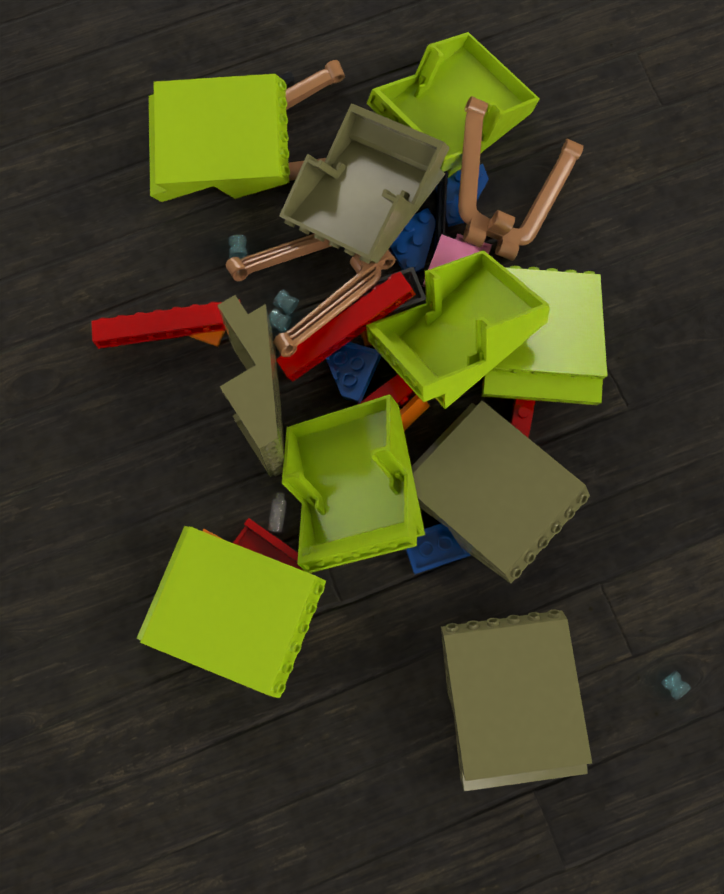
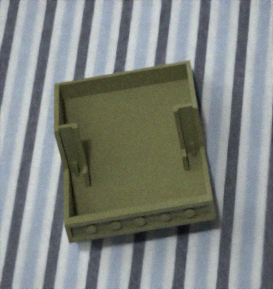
M351 103L325 162L320 159L318 161L307 154L279 216L285 219V224L293 228L296 224L300 226V231L308 235L312 232L315 234L314 238L322 242L327 239L330 241L329 245L337 249L341 246L345 248V253L353 257L356 253L360 255V260L368 264L371 261L377 264L445 175L440 167L450 147L441 140Z
M236 295L217 306L232 348L247 371L221 385L220 388L236 412L233 415L236 424L270 477L272 475L278 476L283 472L285 445L276 347L273 342L274 338L266 304L247 314Z
M483 401L478 405L471 403L411 466L419 507L448 527L463 550L509 583L520 577L528 564L534 561L536 555L548 545L555 534L561 531L563 525L575 515V512L581 505L587 502L590 496L583 482Z
M554 609L546 613L531 612L524 616L510 615L507 618L501 619L489 618L487 621L479 622L472 620L465 624L450 623L442 626L441 634L447 693L454 712L460 779L463 790L470 791L588 774L587 764H592L568 619L563 611Z

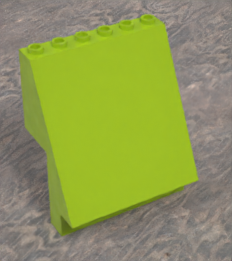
M467 32L429 44L415 75L372 89L367 104L376 114L445 142L450 148L440 169L443 172L448 171L449 178L460 170L462 166L465 119L467 114L465 107L471 96L488 103V108L483 118L480 154L529 116L540 98Z
M276 74L154 82V94L149 96L150 196L164 202L214 186L236 199L289 183V136L287 133V86L285 81Z
M483 250L425 271V304L367 324L366 328L368 341L423 402L435 398L446 409L548 322L550 308L546 301Z
M510 266V268H506L549 304L548 322L483 377L482 397L587 405L600 404L602 402L603 379L607 377L600 274H595L593 271L576 273L575 270L559 272L558 269L549 268L547 271L539 270L538 267L521 269L520 266Z
M390 394L287 427L282 484L302 503L297 564L305 572L312 573L417 546V537L424 536L425 531L399 405Z
M184 526L137 639L141 640L140 643L266 695L280 698L285 690L289 674L293 670L296 656L301 650V644L309 629L312 616L317 609V603L324 591L326 580L193 527Z

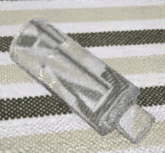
M277 493L276 499L272 501L268 531L282 532L287 502L284 500V493Z

